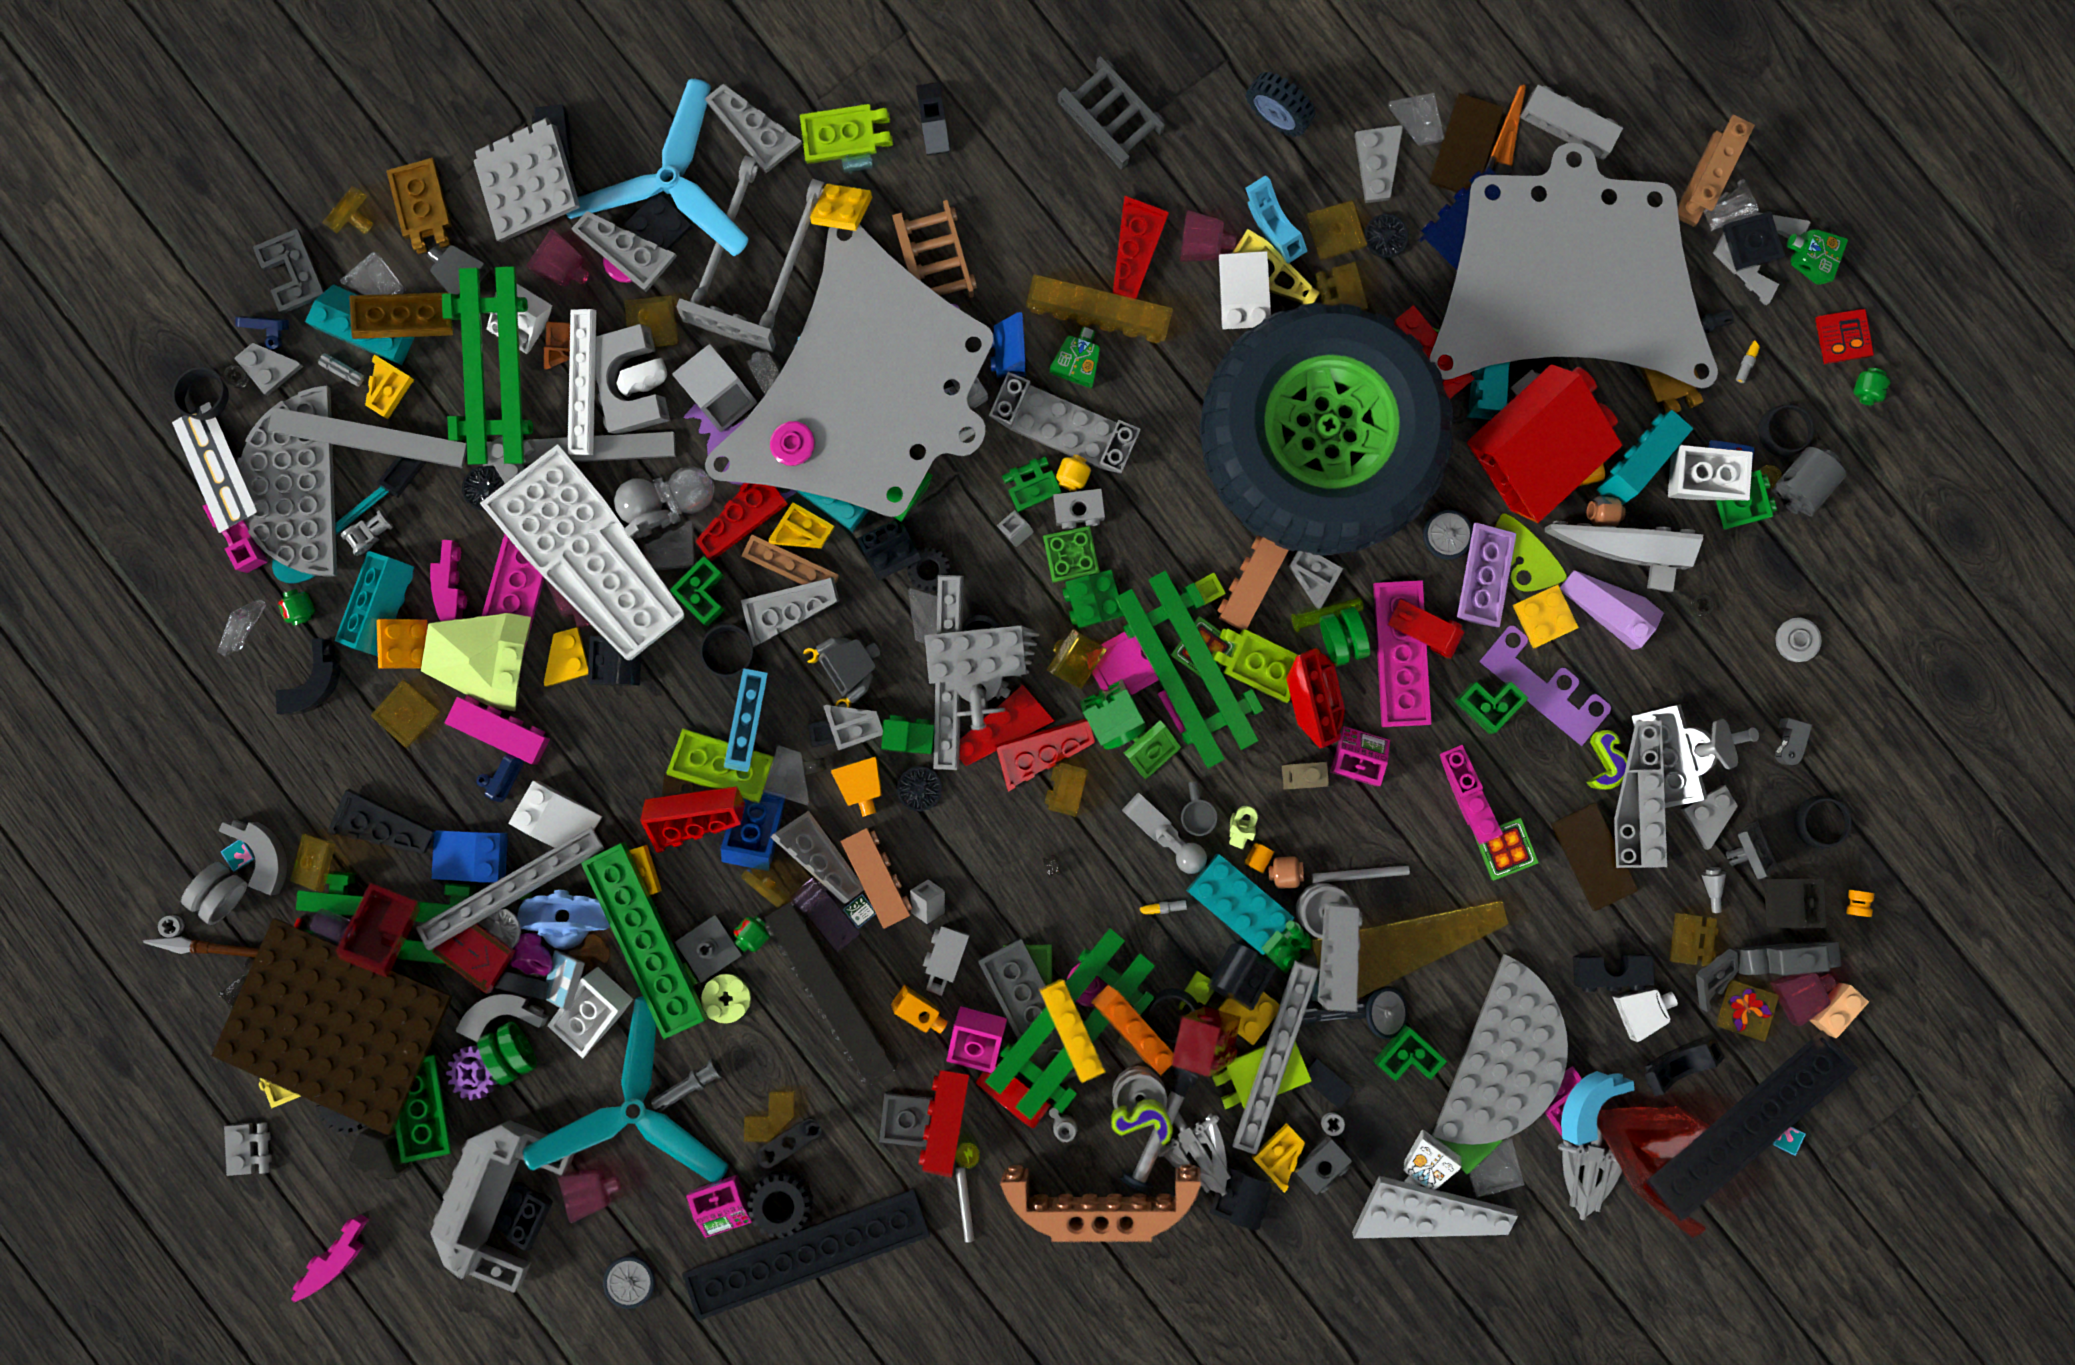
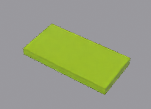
M682 729L666 774L714 790L738 787L743 799L760 803L775 757L753 750L748 772L724 768L728 742Z

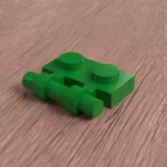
M1046 457L1038 460L1034 458L1029 461V464L1020 468L1014 467L1009 469L1010 472L1001 475L1005 484L1014 481L1016 484L1015 487L1008 489V492L1017 512L1053 498V494L1062 493L1053 472L1042 473L1041 468L1049 465ZM1034 472L1036 478L1023 483L1021 477Z
M1288 921L1283 933L1281 934L1277 930L1261 949L1286 974L1293 968L1295 960L1298 961L1301 954L1299 950L1301 948L1310 950L1313 944L1311 937L1306 932H1303V928L1298 923Z

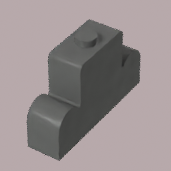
M1835 940L1734 949L1738 953L1739 971L1737 973L1744 975L1767 973L1778 975L1830 971V968L1842 966L1839 941Z

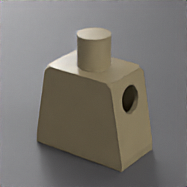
M1328 762L1282 765L1283 790L1328 787Z

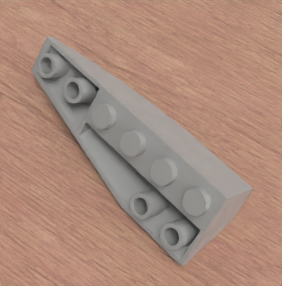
M1553 521V524L1545 527L1546 533L1592 554L1636 565L1651 566L1656 564L1677 569H1688L1694 566L1703 541V535L1695 534V530L1681 529L1680 532H1671L1669 527H1656V530L1616 528L1615 526L1608 525L1596 527L1588 523L1568 525L1566 521Z
M1662 720L1636 721L1614 818L1616 868L1667 867Z

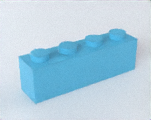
M743 668L724 768L744 772L749 770L768 673Z

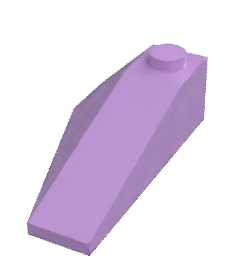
M1575 570L1559 587L1561 592L1632 650L1641 648L1657 629L1664 614L1645 597Z

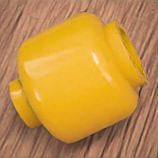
M1073 455L1072 458H1064L1056 474L1059 486L1071 492L1083 489L1091 473V468L1085 464L1087 460L1078 455Z

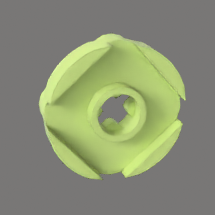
M734 974L718 975L706 983L701 996L702 1007L708 1018L719 1023L735 1022L750 1007V988L740 977ZM725 991L728 992L729 996L733 997V1000L729 1001L728 1005H724V1002L720 1001V997L723 996Z

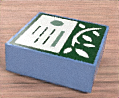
M863 894L843 909L857 928L861 927L876 914L873 906Z

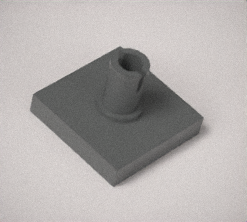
M1756 820L1748 823L1738 833L1743 847L1727 851L1726 856L1727 859H1732L1729 861L1731 866L1749 860L1757 879L1767 877L1777 866V863L1759 822Z
M717 914L675 942L701 983L743 955Z

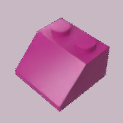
M960 1006L946 1062L992 1073L996 1066L1007 1018Z

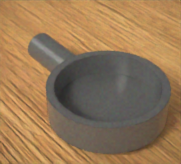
M1198 781L1189 782L1191 801L1181 811V824L1192 835H1207L1216 826L1217 812L1212 804L1201 800Z

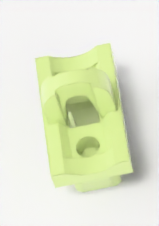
M1242 806L1238 809L1237 813L1232 814L1230 818L1231 839L1229 844L1243 849L1247 839L1253 841L1255 825L1258 819L1257 811L1253 807ZM1245 814H1249L1250 820H1243L1242 817Z

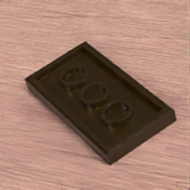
M1458 93L1429 184L1470 197L1472 183L1475 179L1482 176L1504 107Z
M1592 803L1550 823L1592 911H1597L1638 891L1628 868H1616L1615 841L1596 803Z

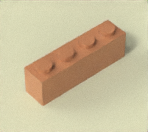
M1260 536L1256 537L1251 547L1255 550L1251 558L1246 556L1240 567L1243 571L1240 579L1235 577L1229 588L1232 594L1228 600L1223 599L1217 610L1221 613L1218 619L1240 631L1247 629L1289 551L1276 546L1274 542Z
M866 828L842 840L841 843L883 929L911 915L909 910L913 909L908 897H902L899 890L902 887L901 882L896 874H891L888 868L891 862L886 852L881 854L877 846L881 842L875 830L870 831L869 828Z

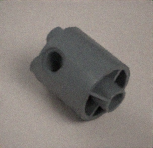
M1807 447L1771 490L1776 496L1787 502L1785 506L1791 512L1797 514L1800 511L1812 517L1847 475L1839 463L1840 458L1834 452L1828 449Z

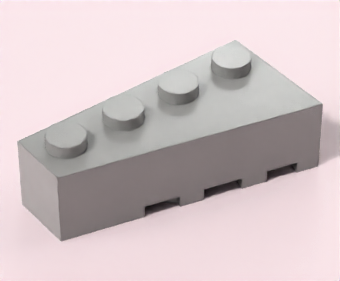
M1325 903L1318 1002L1327 1010L1357 1011L1358 951L1360 949L1358 929L1362 924V912H1359V908L1355 905Z

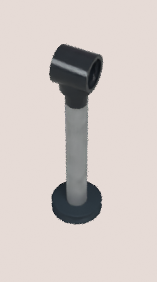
M1179 1067L1175 1068L1173 1079L1176 1081L1168 1096L1166 1106L1171 1123H1173L1188 1088H1193L1196 1085L1201 1074ZM1155 1127L1134 1173L1122 1171L1124 1177L1119 1178L1132 1188L1152 1195L1150 1190L1155 1188V1186L1147 1182V1178L1162 1148V1143Z

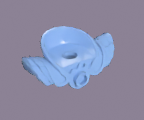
M555 890L554 894L549 896H535L531 899H525L519 907L517 916L521 929L537 931L538 935L543 936L549 945L562 950L571 949L581 944L589 931L605 930L610 927L597 899L586 896H571L569 891ZM561 910H566L569 912V919L566 922H557L556 914Z

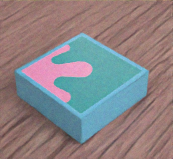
M237 840L221 851L233 872H237L255 860L252 849L241 840Z
M1790 1127L1772 1145L1796 1156L1806 1134Z

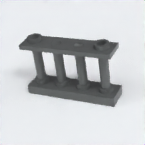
M1100 56L1096 62V68L1099 71L1075 92H1069L1066 88L1058 93V103L1122 170L1129 163V150L1152 130L1160 136L1164 131L1165 125L1163 124V118L1157 112L1153 113L1116 73L1114 65L1109 60L1105 61ZM1106 78L1113 85L1114 89L1093 108L1086 110L1080 104L1081 99ZM1122 95L1130 106L1107 127H1102L1096 121L1097 116ZM1138 112L1146 123L1123 144H1117L1112 138L1113 133Z

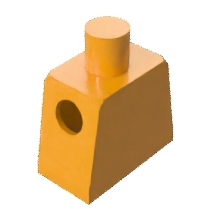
M877 757L831 770L848 806L859 803L862 817L876 813L873 799L882 796Z
M905 984L891 1003L894 1014L925 1033L929 1028H932L940 1034L948 1023L947 1020L939 1016L940 1012L936 1005ZM921 1012H926L924 1016H919Z

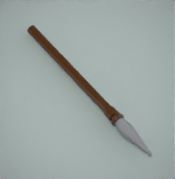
M182 936L143 941L145 944L179 954L191 952L192 954L215 953L256 957L259 948L214 944L198 941L197 939L190 940Z

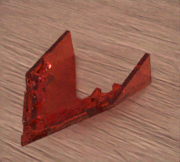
M1679 1107L1599 1110L1597 1127L1634 1192L1692 1238L1703 1233L1706 1226L1689 1216L1680 1222L1645 1181L1710 1125Z

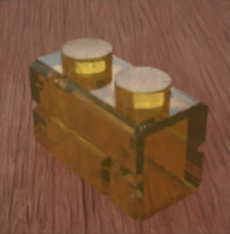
M1059 763V767H1053L1050 780L1055 781L1053 790L1047 791L1044 804L1049 805L1048 810L1076 817L1088 772L1087 769Z

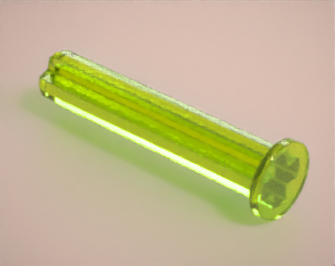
M1356 598L1297 616L1293 613L1291 614L1292 624L1295 631L1299 632L1300 628L1320 623V616L1334 613L1339 617L1340 610L1354 606L1359 612L1364 609L1361 598Z

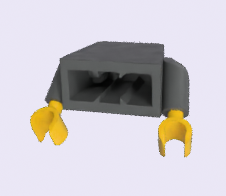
M832 637L817 645L816 649L807 648L803 653L807 655L813 652V659L807 662L816 663L819 660L842 697L847 696V698L838 700L836 706L840 702H845L847 708H851V703L857 702L868 691L873 680L872 671L876 668L872 659L880 655V650L875 643L863 647L858 639L851 641L849 638Z

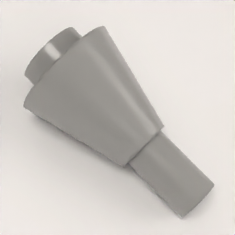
M1719 867L1706 868V872L1701 873V876L1711 898L1712 913H1721V897L1726 872L1721 871Z

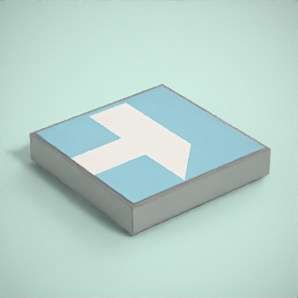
M555 950L552 958V970L546 978V982H548L546 1000L563 1010L571 1011L584 968V962L562 951Z

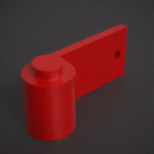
M1400 599L1387 624L1430 646V649L1435 653L1452 659L1464 635V631L1461 630L1462 625L1452 620L1446 622Z
M984 1071L975 1083L1022 1122L1034 1129L1052 1105L1049 1102L1051 1097L1045 1101L1030 1120L1015 1107L1030 1088L1014 1077L1003 1092L999 1094L985 1082L990 1073Z

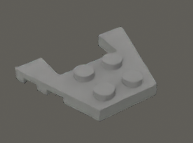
M1737 209L1734 211L1729 223L1763 213ZM1772 215L1778 234L1789 238L1792 234L1800 236L1803 232L1807 231L1811 223L1808 220ZM1723 232L1713 254L1733 274H1737L1745 282V286L1750 291L1753 290L1760 297L1759 300L1763 304H1769L1779 284L1757 273L1761 265L1736 272Z

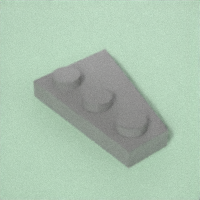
M1403 125L1362 130L1355 133L1365 203L1390 199Z

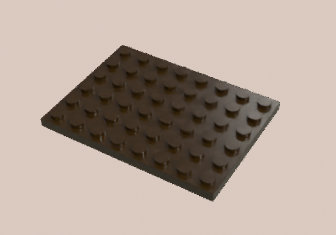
M273 918L211 1056L386 1135L392 1134L453 996L391 969L388 977H384L343 961L336 953L339 945L278 918Z

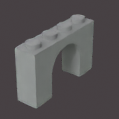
M642 324L596 336L595 381L598 383L600 392L598 400L604 411L603 423L609 433L620 435L670 421L665 397L655 394L633 401H626L619 393L617 387L619 369L627 360L655 351L651 328Z

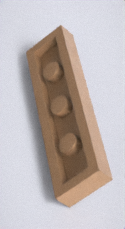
M751 535L742 553L743 558L801 585L834 578L836 584L839 578L838 574L754 535Z

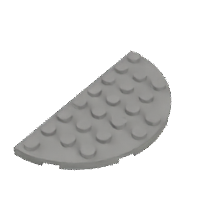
M321 386L303 390L286 401H280L274 407L332 418L331 388ZM271 408L252 428L245 440L247 443L242 456L237 461V467L257 510L255 514L244 519L249 529L248 532L264 552L287 567L311 575L337 576L333 445L269 432Z
M1503 954L1432 1136L1459 1144H1485L1515 1135L1531 1125L1543 1114L1553 1101L1562 1083L1567 1064L1568 1042L1560 1008L1552 993L1535 973L1519 961Z

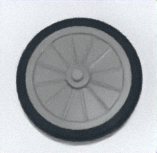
M1452 509L1440 510L1431 515L1425 523L1423 529L1424 543L1427 549L1436 557L1447 560L1456 559L1469 550L1473 527L1469 519L1461 512Z
M1381 987L1372 993L1367 1002V1023L1371 1031L1380 1038L1391 1039L1396 1037L1406 1025L1408 1016L1407 1005L1399 991L1391 987Z
M624 1256L616 1259L608 1266L603 1278V1288L607 1298L614 1305L625 1309H632L643 1305L649 1300L655 1287V1276L652 1268L646 1261L636 1256Z

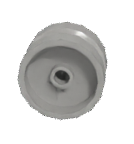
M214 862L201 871L190 883L182 896L181 903L191 912L199 911L198 916L208 925H214L227 916L238 904L247 889V883L237 875L230 876V870L222 863Z
M1315 883L1306 887L1299 895L1296 903V916L1300 925L1313 936L1320 939L1323 936L1324 915L1322 911L1325 908V903L1353 905L1350 897L1343 890L1329 883Z
M1144 1066L1129 1067L1116 1078L1112 1091L1115 1109L1126 1105L1127 1111L1131 1112L1136 1104L1144 1099H1154L1162 1103L1166 1108L1167 1095L1164 1082L1159 1074L1151 1068Z

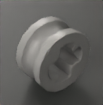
M176 915L165 916L158 924L159 933L167 938L181 935L185 928L183 919ZM174 921L173 926L176 929L169 932L170 927L167 926V923Z
M1327 1113L1321 1120L1323 1130L1330 1136H1337L1344 1130V1120L1337 1113ZM1330 1118L1333 1121L1334 1118L1338 1119V1121L1336 1122V1124L1338 1125L1337 1129H1327L1329 1127L1327 1121Z

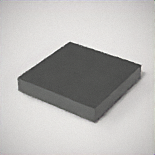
M885 1092L879 1142L926 1147L928 1140H923L925 1125H930L931 1115L927 1114L929 1102L933 1100V1097Z

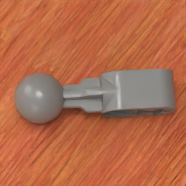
M1137 793L1122 809L1155 842L1157 841L1163 847H1169L1176 854V863L1183 872L1195 874L1205 867L1207 862L1205 850L1196 843L1186 844L1178 836V831L1171 825L1172 823L1140 793Z

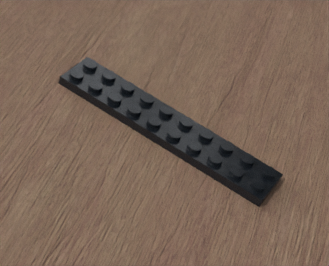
M1822 1030L1645 1182L1682 1222L1852 1075L1858 1067Z
M913 1188L800 1229L791 1236L787 1234L784 1238L778 1237L683 1272L682 1277L697 1321L926 1239L930 1237V1232L915 1189Z

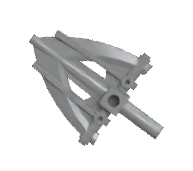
M1177 1112L1173 1122L1180 1131L1178 1134L1179 1138L1176 1139L1174 1137L1171 1139L1170 1144L1162 1145L1158 1156H1164L1175 1168H1180L1181 1165L1192 1164L1187 1157L1188 1152H1190L1200 1166L1201 1186L1206 1193L1213 1190L1224 1196L1227 1194V1180L1231 1176L1227 1170V1157L1223 1138L1217 1125L1218 1115L1213 1116L1211 1113L1205 1118L1206 1121L1203 1123L1197 1122L1195 1124L1196 1127L1193 1128L1192 1125L1188 1127L1180 1113ZM1202 1143H1207L1211 1149L1212 1161Z
M1597 1116L1598 1140L1591 1141V1144L1586 1143V1148H1583L1582 1144L1573 1146L1572 1143L1563 1140V1144L1560 1143L1558 1145V1149L1562 1151L1563 1172L1570 1194V1206L1576 1207L1580 1214L1579 1219L1586 1220V1217L1594 1210L1600 1211L1602 1202L1615 1186L1624 1164L1630 1162V1157L1627 1156L1628 1152L1622 1151L1615 1154L1612 1153L1611 1149L1604 1151V1148L1601 1147L1605 1118ZM1584 1165L1583 1179L1581 1184L1578 1178L1580 1166ZM1600 1167L1603 1170L1601 1181L1596 1185Z

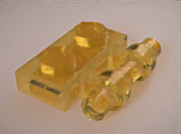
M1355 262L1332 268L1333 278L1326 279L1324 271L1315 274L1317 279L1316 287L1317 291L1321 293L1322 304L1334 306L1343 303L1361 307L1362 311L1367 310L1368 305ZM1336 287L1339 298L1332 300L1329 288Z
M1675 913L1670 961L1697 965L1699 955L1702 956L1701 966H1708L1712 963V957L1715 958L1716 950L1713 949L1715 936H1718V929L1716 928L1717 919L1707 917L1706 927L1701 926L1702 916ZM1700 934H1705L1703 948H1699Z

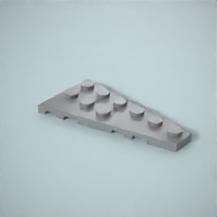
M1379 1176L1352 1233L1354 1238L1508 1235L1518 1215L1515 1209Z

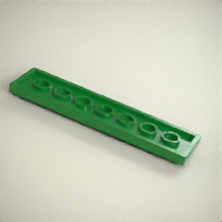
M620 843L581 862L663 1039L708 1019L626 843Z

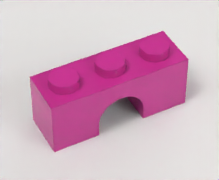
M205 504L203 508L213 527L217 528L207 504ZM242 520L221 533L228 542L229 546L225 548V551L235 570L248 573L267 563L268 560L261 547L249 534L245 521Z

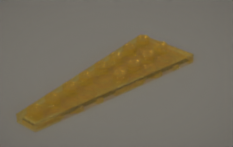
M1502 901L1358 930L1360 949L1358 951L1357 999L1507 926L1508 921ZM1322 939L1312 940V945L1320 975Z

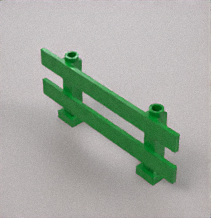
M514 266L495 267L497 297L480 298L479 268H459L460 295L442 294L443 318L461 320L465 416H447L448 440L467 441L468 464H488L487 435H503L504 464L524 463L523 435L532 434L533 432L532 421L522 420L518 313H524L528 310V301L526 297H517L516 267ZM497 313L502 420H486L481 314Z
M1165 570L1148 579L1162 606L1145 614L1132 589L1114 599L1128 622L1127 625L1123 626L1129 639L1136 637L1186 729L1181 733L1183 740L1187 745L1194 743L1208 769L1225 760L1211 733L1227 725L1239 748L1243 750L1258 741L1245 714L1250 713L1253 716L1263 711V708L1252 689L1240 694L1241 700L1237 702L1187 608L1192 607L1194 611L1205 604L1195 583H1192L1182 589L1184 594L1179 596ZM1167 619H1170L1220 711L1203 720L1153 628Z
M331 871L324 873L323 883L329 884V893L298 890L296 910L327 913L325 932L305 931L339 945L344 936L346 915L354 916L363 896L348 895L349 885L356 883V873ZM453 882L445 885V895H451L450 904L417 901L420 912L415 921L427 922L476 894L477 885ZM406 939L397 959L445 963L432 953L434 948L428 950L423 941Z
M1109 928L1091 951L1086 947L1077 958L1081 964L1068 978L1065 985L1073 1003H1075L1094 978L1098 976L1106 984L1119 992L1126 1001L1132 1004L1131 1007L1141 1015L1155 997L1146 990L1141 993L1137 988L1155 965L1139 953L1120 976L1107 965V962L1125 940ZM1047 1007L1042 1010L1014 1046L1008 1043L1002 1049L1000 1055L1003 1057V1060L985 1080L999 1094L1003 1092L1019 1071L1034 1084L1015 1106L1030 1120L1049 1097L1054 1100L1052 1105L1062 1113L1077 1095L1068 1085L1065 1088L1059 1085L1073 1068L1065 1047L1061 1049L1044 1072L1029 1060L1055 1028ZM1096 1007L1083 1022L1092 1043L1109 1024Z

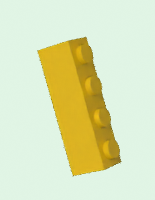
M1059 979L1040 988L1041 996L1079 1080L1085 1082L1104 1073L1105 1071L1064 980Z

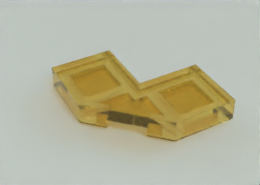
M770 1091L769 1116L744 1117V1142H768L794 1117V1091Z

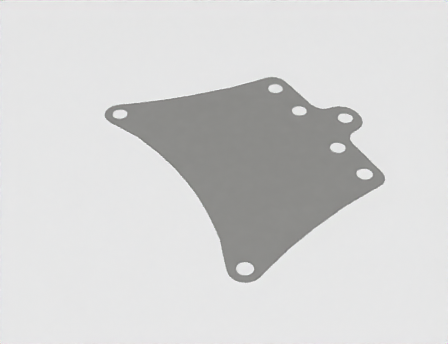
M1566 143L1559 146L1553 154L1550 169L1543 175H1484L1474 180L1470 190L1466 232L1447 312L1429 358L1431 362H1435L1444 380L1453 379L1489 365L1522 359L1583 357L1628 363L1660 371L1698 388L1709 387L1717 379L1718 370L1703 330L1692 292L1682 247L1677 198L1672 187L1659 182L1605 178L1598 171L1594 153L1590 148L1579 143ZM1572 151L1578 152L1582 157V163L1575 168L1570 167L1566 162V156ZM1494 184L1499 187L1501 194L1497 200L1492 201L1485 196V188L1488 185ZM1542 186L1545 188L1547 197L1544 201L1537 202L1531 197L1533 187ZM1605 189H1612L1616 192L1617 200L1614 204L1607 205L1602 201L1601 194ZM1656 191L1662 195L1663 202L1659 207H1652L1648 204L1647 196L1650 192ZM1446 354L1452 357L1454 364L1449 371H1443L1438 367L1437 361L1441 355ZM1703 363L1708 366L1709 375L1706 379L1701 380L1694 375V367L1697 364Z
M860 224L857 230L853 231L852 237L847 241L838 239L837 230L839 228L830 227L827 236L822 277L812 309L793 352L773 385L746 420L707 456L705 468L708 475L714 480L763 484L799 490L842 500L885 516L894 517L906 510L937 456L944 453L966 456L976 451L983 442L985 436L984 421L970 409L967 397L992 346L993 333L989 327L956 308L914 277L893 259ZM978 337L981 340L982 346L979 351L974 353L967 351L965 343L968 338ZM949 379H955L960 384V389L955 395H948L944 391V384ZM789 421H798L805 424L812 431L815 439V447L811 457L797 466H786L778 462L770 449V438L774 430L781 424ZM964 427H971L975 431V438L970 443H964L959 438V432ZM915 444H921L926 449V455L921 460H914L910 456V448ZM719 456H725L730 461V466L725 472H718L714 468V461ZM894 486L900 487L903 491L902 499L896 503L890 502L887 498V491Z

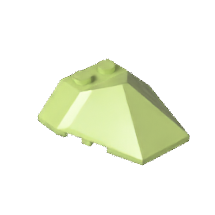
M501 613L429 623L421 671L487 706L516 711L525 643L528 641L532 617Z

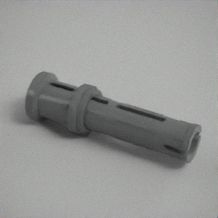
M711 1058L708 1060V1064L700 1069L690 1071L689 1077L651 1099V1104L654 1110L660 1113L696 1089L703 1090L705 1085L712 1080L722 1078L723 1073L717 1062Z

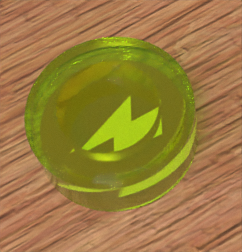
M966 1142L957 1148L955 1159L959 1166L968 1169L978 1163L980 1152L975 1144Z

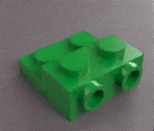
M1761 470L1751 472L1749 500H1716L1724 530L1774 517L1773 512L1777 511L1774 497L1768 498L1766 489L1771 488L1767 474L1762 475Z
M1111 570L1065 582L1066 587L1062 588L1065 602L1070 601L1072 611H1069L1072 625L1077 624L1078 630L1124 617L1114 599L1119 595Z

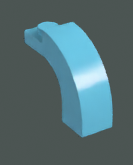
M1265 175L1246 187L1245 189L1250 200L1247 203L1259 229L1267 241L1282 255L1286 263L1288 264L1306 253L1307 248L1302 233L1289 222L1283 213L1270 179Z
M1598 1071L1580 1080L1570 1092L1564 1105L1561 1122L1562 1139L1576 1145L1598 1140L1597 1116L1601 1106L1613 1096L1634 1091V1081L1624 1078L1622 1074L1607 1075Z

